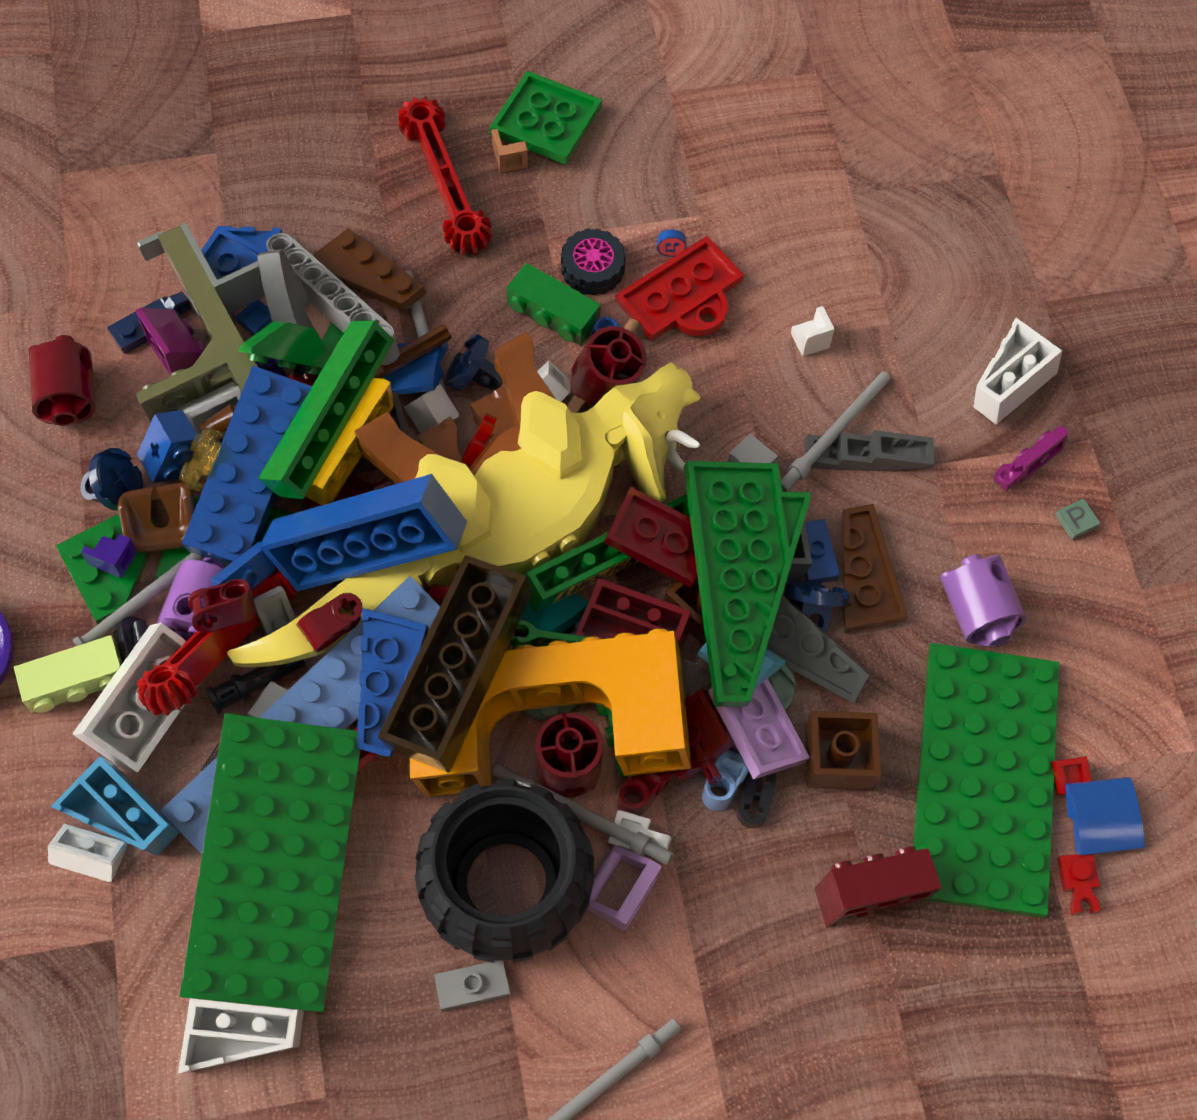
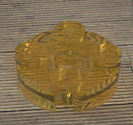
M209 427L207 430L196 434L191 445V450L195 452L190 463H185L179 480L185 482V487L197 492L202 489L203 484L198 483L201 475L208 477L213 468L221 443L215 440L222 437V432Z

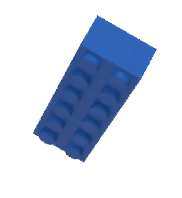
M252 366L182 541L187 551L206 558H214L229 565L257 542H260L278 495L258 478L312 386Z
M429 474L274 519L267 530L260 548L298 592L457 550L467 520L435 477Z

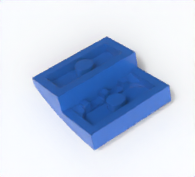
M410 342L399 343L398 347L401 348ZM447 342L383 378L391 382L392 393L398 392V395L435 390L444 375L440 363L449 348Z
M1123 777L1065 784L1067 815L1073 819L1076 853L1087 855L1145 848L1142 818L1132 778Z

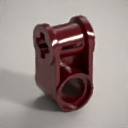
M234 579L220 585L198 589L192 592L188 598L189 608L194 613L192 616V626L195 630L203 633L249 622L257 614L250 586L247 581L242 579ZM201 598L204 599L205 607L201 605ZM206 614H209L210 623H207Z
M343 593L303 616L296 625L315 652H320L359 624L363 604L355 594ZM341 608H344L346 611L352 609V616H349L348 613L341 615Z
M674 772L637 774L635 779L634 776L628 777L619 790L618 810L638 816L643 815L656 797L661 795L675 776ZM635 794L640 797L641 802L630 804L625 800V796Z

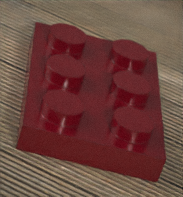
M630 487L603 543L691 587L697 577L690 517Z

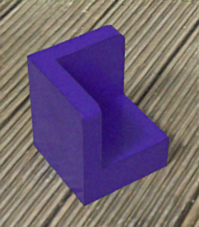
M119 534L116 540L103 536L94 550L84 546L81 553L88 565L122 579L137 551L131 538Z

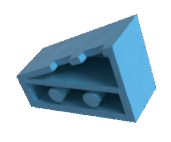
M101 756L50 806L155 856H158L180 833L162 814L160 809L114 763Z

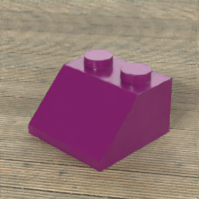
M140 307L135 310L149 345L170 376L179 369H187L194 365L204 351L205 346L200 339L197 341L193 339L191 335L194 334V331L186 318L180 319L176 312L171 309Z

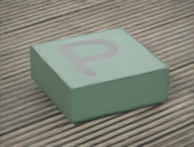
M1084 498L1058 510L1055 514L1071 540L1097 529L1101 524Z

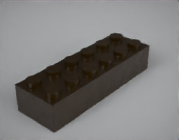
M465 555L378 735V738L388 750L450 773L533 594V590L525 575Z

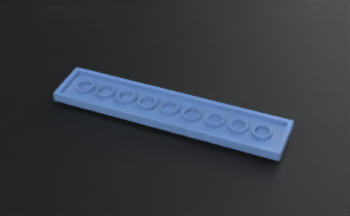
M409 576L373 611L425 624L430 629L440 606ZM363 620L259 718L346 729L358 718V707L360 704L361 686L359 681L362 665L361 637H363ZM218 757L160 810L201 854L203 852Z

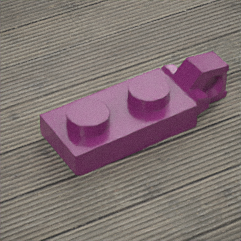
M1060 425L1052 432H1044L1037 440L1036 445L1031 449H1023L1016 456L1012 464H1003L995 472L993 480L1005 491H1008L1018 482H1024L1064 449L1069 431Z

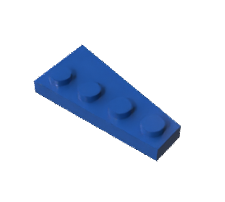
M362 608L363 637H361L362 665L359 681L361 691L358 707L357 749L392 758L394 752L386 748L378 738V735L425 640L429 626Z

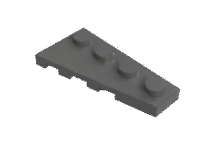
M782 594L767 648L786 661L785 665L788 668L854 703L870 672Z

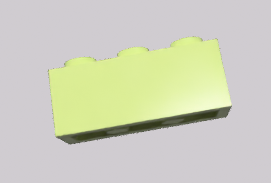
M109 635L14 666V671L24 705L31 713H43L52 710L55 705L67 701H81L88 694L100 690L103 691L122 665V660L116 642Z

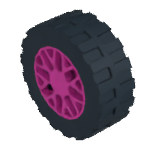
M588 228L581 232H575L562 247L561 273L564 275L565 282L572 289L578 290L582 294H605L607 291L613 290L618 283L620 284L622 275L625 272L626 253H624V246L616 236L611 235V232H605L598 228Z

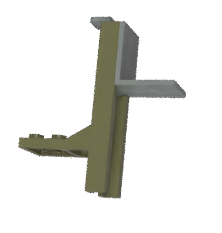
M186 222L164 233L160 231L137 242L145 261L163 253L166 254L171 267L211 339L192 367L179 369L172 373L169 378L158 383H150L142 391L135 393L150 422L154 414L177 411L176 408L231 382L242 393L252 366L257 367L254 361L248 360L249 354L238 352L239 346L244 341L229 313L265 296L258 261L217 280ZM216 371L212 378L209 380L207 375Z

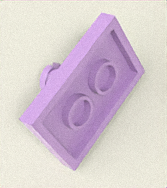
M768 679L754 689L751 702L747 706L716 707L735 743L731 749L742 756L753 779L801 765L810 758ZM711 687L708 690V693L711 699L713 700V692Z

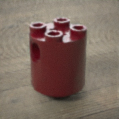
M608 326L595 332L580 352L571 369L572 391L575 396L595 406L613 387L636 383L646 366V351L641 340L633 332L623 327Z
M60 335L53 341L31 346L28 352L33 415L38 420L47 424L70 426L91 418L96 411L92 354L88 348L78 342H74V338L69 335Z
M561 713L551 717L541 726L536 736L535 745L536 772L540 783L559 795L569 798L586 794L596 787L602 771L603 738L599 728L589 718L578 713Z

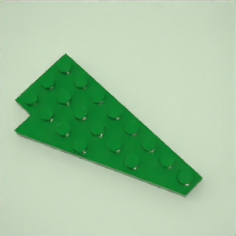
M686 461L684 474L714 707L747 706L753 696L811 499V492L782 491L778 463Z

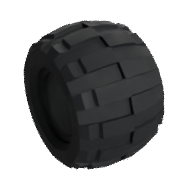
M497 779V784L480 787L477 783L461 790L459 793L460 797L453 803L445 802L431 818V825L427 832L421 836L416 852V875L414 877L418 898L427 920L438 931L440 937L454 949H461L473 955L474 959L494 963L495 960H513V963L533 959L534 955L546 949H554L568 938V933L577 923L581 922L589 905L594 885V855L590 839L586 836L581 826V820L566 803L564 805L554 799V794L551 791L536 784L527 787L518 785L516 779ZM499 844L519 845L528 849L540 861L545 874V889L539 903L535 907L520 914L495 916L481 912L473 904L467 890L468 872L478 855L492 846Z

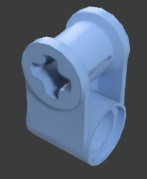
M730 748L714 762L722 779L720 781L717 780L718 783L709 784L707 779L702 793L703 803L713 811H722L730 805L740 784H743L749 771L742 756ZM721 787L727 795L716 796L710 789Z

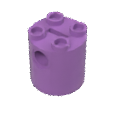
M974 554L962 560L963 566L943 573L940 576V580L967 643L990 647L1005 644L1013 639V631L1026 622L1027 616L1000 555L981 559L979 554Z
M204 558L202 561L184 560L178 568L157 623H163L187 641L197 631L192 626V616L194 613L188 605L190 594L198 589L212 587L211 578L227 567V565L214 558ZM201 598V605L205 607L204 599ZM206 614V620L208 621L210 619L209 614Z

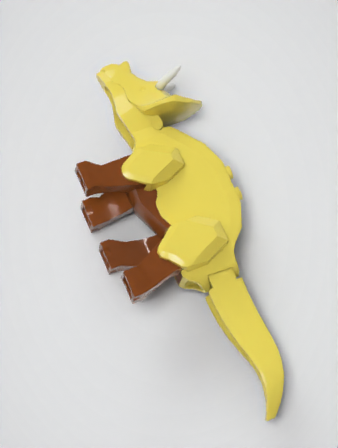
M524 332L494 350L496 357L494 360L495 370L502 378L504 386L471 404L473 421L477 427H479L486 413L496 417L497 421L489 437L491 441L470 468L466 464L460 463L462 457L458 449V430L451 416L440 424L419 434V442L401 431L389 412L355 430L357 445L363 456L396 484L429 474L435 477L467 520L457 550L346 578L308 610L284 627L259 640L229 650L227 654L232 663L239 667L274 666L329 652L352 630L338 638L326 649L315 652L296 624L303 616L325 605L340 594H355L360 598L364 609L373 611L409 576L423 589L433 584H452L457 573L456 566L461 565L465 555L525 575L526 572L581 546L599 522L613 479V466L620 464L623 460L626 461L639 491L663 503L667 498L664 487V466L666 461L668 460L685 477V462L678 455L676 447L679 450L680 444L688 448H698L700 446L697 440L683 431H679L677 427L684 407L700 400V395L692 389L691 377L685 370L670 362L642 382L613 387L590 410L583 413H571L566 404L556 400L535 369L533 340L527 332ZM341 608L340 614L348 613L349 616H352L353 610L346 611L344 608Z

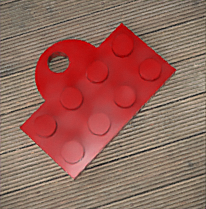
M706 236L615 295V302L630 318L639 322V329L651 342L674 326L679 331L690 336H707L719 330L724 324L728 311V301L725 293L743 282L744 274ZM710 314L715 320L707 323L702 321L700 316Z

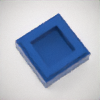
M259 299L250 303L235 316L237 322L253 336L273 322L268 306Z

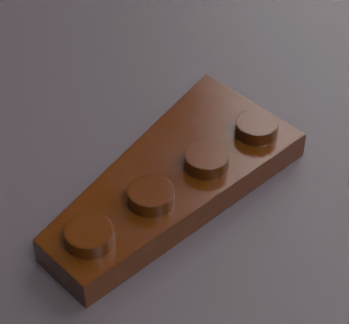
M349 228L313 254L340 281L349 284L351 289L358 292L366 291L372 294L374 299L402 311L407 310L426 295L425 288L421 283Z
M874 504L843 509L841 515L843 588L850 593L848 605L844 606V633L906 622L908 618Z

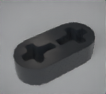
M748 771L737 811L738 819L743 826L755 829L765 823L776 786L777 776L775 773L765 776V781L770 782V784L765 783L760 793L755 791L757 781L752 779ZM753 799L759 801L757 811L762 813V815L757 814L755 819L749 818V812L744 810L751 807Z

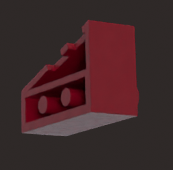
M599 578L575 635L609 639L615 638L616 635L621 633L643 635L648 634L649 631L654 629H665L668 632L674 631L679 651L681 652L692 624L691 610Z
M910 846L896 851L894 856L884 858L883 853H878L864 858L862 863L852 865V862L847 860L832 865L830 872L814 888L826 928L837 925L836 922L841 917L856 914L859 919L868 916L867 911L885 907L893 909L932 897L942 887L929 849L916 850L915 846Z

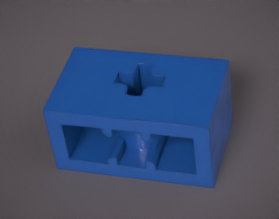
M184 411L154 414L137 456L152 483L161 481L171 482L181 478L195 449L199 437Z

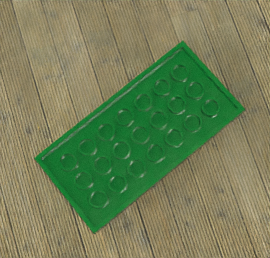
M936 643L929 644L912 846H915L916 850L929 849L942 888L932 897L923 900L1038 918L1048 916L1054 772L1051 762L1055 761L1059 678L1058 661Z
M224 714L179 997L315 1012L324 1011L360 749H357L358 731Z

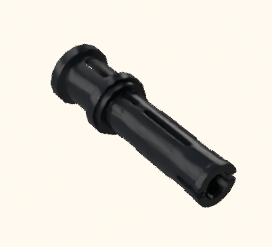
M304 659L286 663L284 668L260 679L261 675L281 665L258 667L242 676L240 674H233L230 680L214 688L209 686L205 690L219 715L223 713L224 708L240 700L243 702L247 701L251 697L250 693L268 685L270 681L275 682L300 668L306 667ZM254 680V683L248 686L245 685V683ZM230 690H234L232 694L224 698H220V695Z

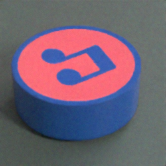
M675 229L661 232L657 237L659 253L664 256L674 257L686 249V236L684 233Z

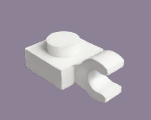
M621 810L617 811L614 823L634 833L639 831L651 837V842L668 850L671 837L649 830L651 819ZM610 836L609 844L630 850L629 845Z

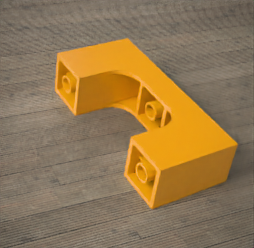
M654 629L649 631L648 634L643 635L621 633L616 635L615 638L609 639L587 637L582 639V642L553 641L548 646L520 645L515 650H507L450 773L409 758L410 779L426 798L459 794L461 790L477 783L480 787L491 785L490 737L494 727L503 717L516 711L584 703L599 704L612 711L615 756L624 776L691 769L681 654L674 631L668 632L665 629Z

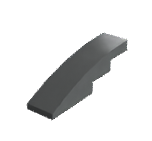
M283 249L260 253L257 259L272 321L288 322L314 328L304 310L310 303V300ZM297 364L296 370H293L295 375L303 376L304 374L311 375V373L305 372L306 366Z
M877 430L871 436L841 432L838 438L811 467L858 471L932 468L935 465L933 438ZM807 435L804 440L805 454L822 436Z

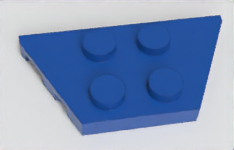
M217 226L201 251L218 280L258 261L257 256L260 253L268 252L266 246L268 239L275 234L283 233V231L278 227H273L272 231H256L255 227L233 228L232 226Z

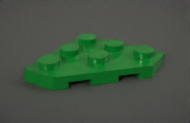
M119 514L55 545L97 625L132 599L131 595L136 582L140 581L148 560L146 557L148 553L137 552L122 579L87 564L81 553L84 546L94 550L101 537L106 536L116 540L119 534L123 535Z

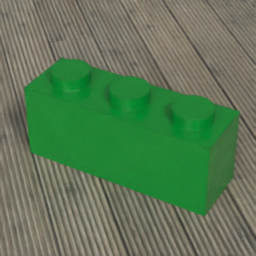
M525 263L506 287L507 304L515 312L528 315L538 325L549 327L556 331L564 340L573 341L580 346L591 333L593 324L600 319L601 304L528 263Z

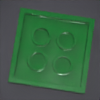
M526 71L490 125L489 135L492 136V130L498 129L501 140L512 144L525 141L527 150L566 165L601 110L602 99Z

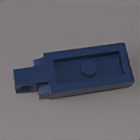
M181 291L169 296V298L167 296L162 297L143 308L171 309L181 318L180 315L189 311L191 306L188 298ZM136 312L107 327L123 354L148 342Z

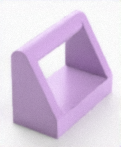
M614 845L594 876V885L587 910L626 932L660 876L662 866L649 858ZM622 859L642 871L619 911H616L595 901Z

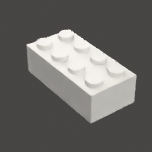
M163 623L150 625L72 735L126 772H139L180 711L174 710L170 715L162 713L156 716L152 711H147L139 699L137 682L144 677L143 673L145 671H151L155 665L164 664L186 640Z

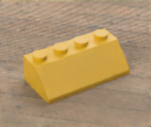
M380 378L372 379L306 493V497L320 505L329 504L334 501L363 455L357 445L355 430L386 412L390 413L394 406L391 382Z

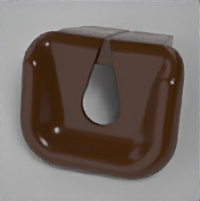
M187 482L135 489L122 494L118 501V513L124 536L131 538L137 552L153 553L184 547L182 541L196 508L193 490ZM152 500H162L169 515V523L166 527L158 528L152 523Z

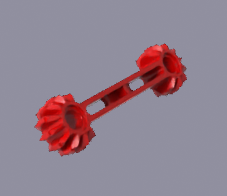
M426 95L422 100H418L414 96L412 103L404 101L403 108L399 109L398 113L399 130L401 134H405L407 141L413 139L419 141L450 217V219L444 220L443 223L444 241L446 244H450L452 252L460 250L464 257L467 251H471L476 256L477 248L486 250L487 242L491 241V221L489 217H485L482 209L476 212L471 211L439 134V132L445 131V111L443 107L439 106L436 99L429 101ZM428 140L433 142L440 160H436ZM449 189L453 190L461 211L456 209Z
M276 566V570L251 589L253 598L278 586L284 589L288 600L295 599V594L298 592ZM257 615L249 622L220 628L213 632L203 633L196 631L164 664L155 665L154 669L143 673L144 677L137 682V691L142 705L146 707L147 711H152L156 716L162 713L170 715L174 710L181 711L183 705L191 704V698L198 694L196 687L228 656L227 652L229 650L235 649L260 624Z

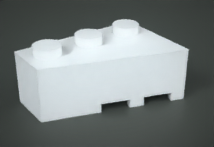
M1015 318L1011 330L1001 342L1000 349L996 356L992 358L977 384L974 408L993 423L998 424L1058 373L1062 350L1018 318Z
M190 998L178 1073L192 1072L297 1048L300 1045L304 1010Z

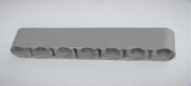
M279 233L268 239L266 245L268 251L283 249L312 305L343 333L351 321H375L395 340L381 365L391 364L398 359L400 351L394 329L290 235Z

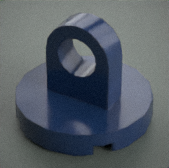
M480 334L472 335L464 343V346L467 348L463 354L460 352L456 354L446 374L447 386L455 391H459L470 380H473L487 389L496 390L502 386L503 381L495 370V365L485 359L489 348V341Z
M120 448L102 450L95 454L90 462L89 471L81 481V494L87 500L101 502L103 506L113 511H118V501L122 494L143 488L141 471L138 466H134L130 461L133 458Z
M808 581L787 582L784 595L787 598L798 601L797 607L808 617L812 614H818V626L824 632H827L830 625L832 607L848 605L850 593L846 589L837 586L833 587L832 591H830L831 589L825 588V585H822V583Z

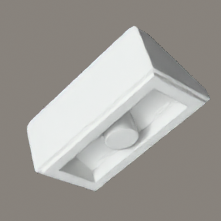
M64 823L48 845V862L54 866L111 882L126 851L127 843Z

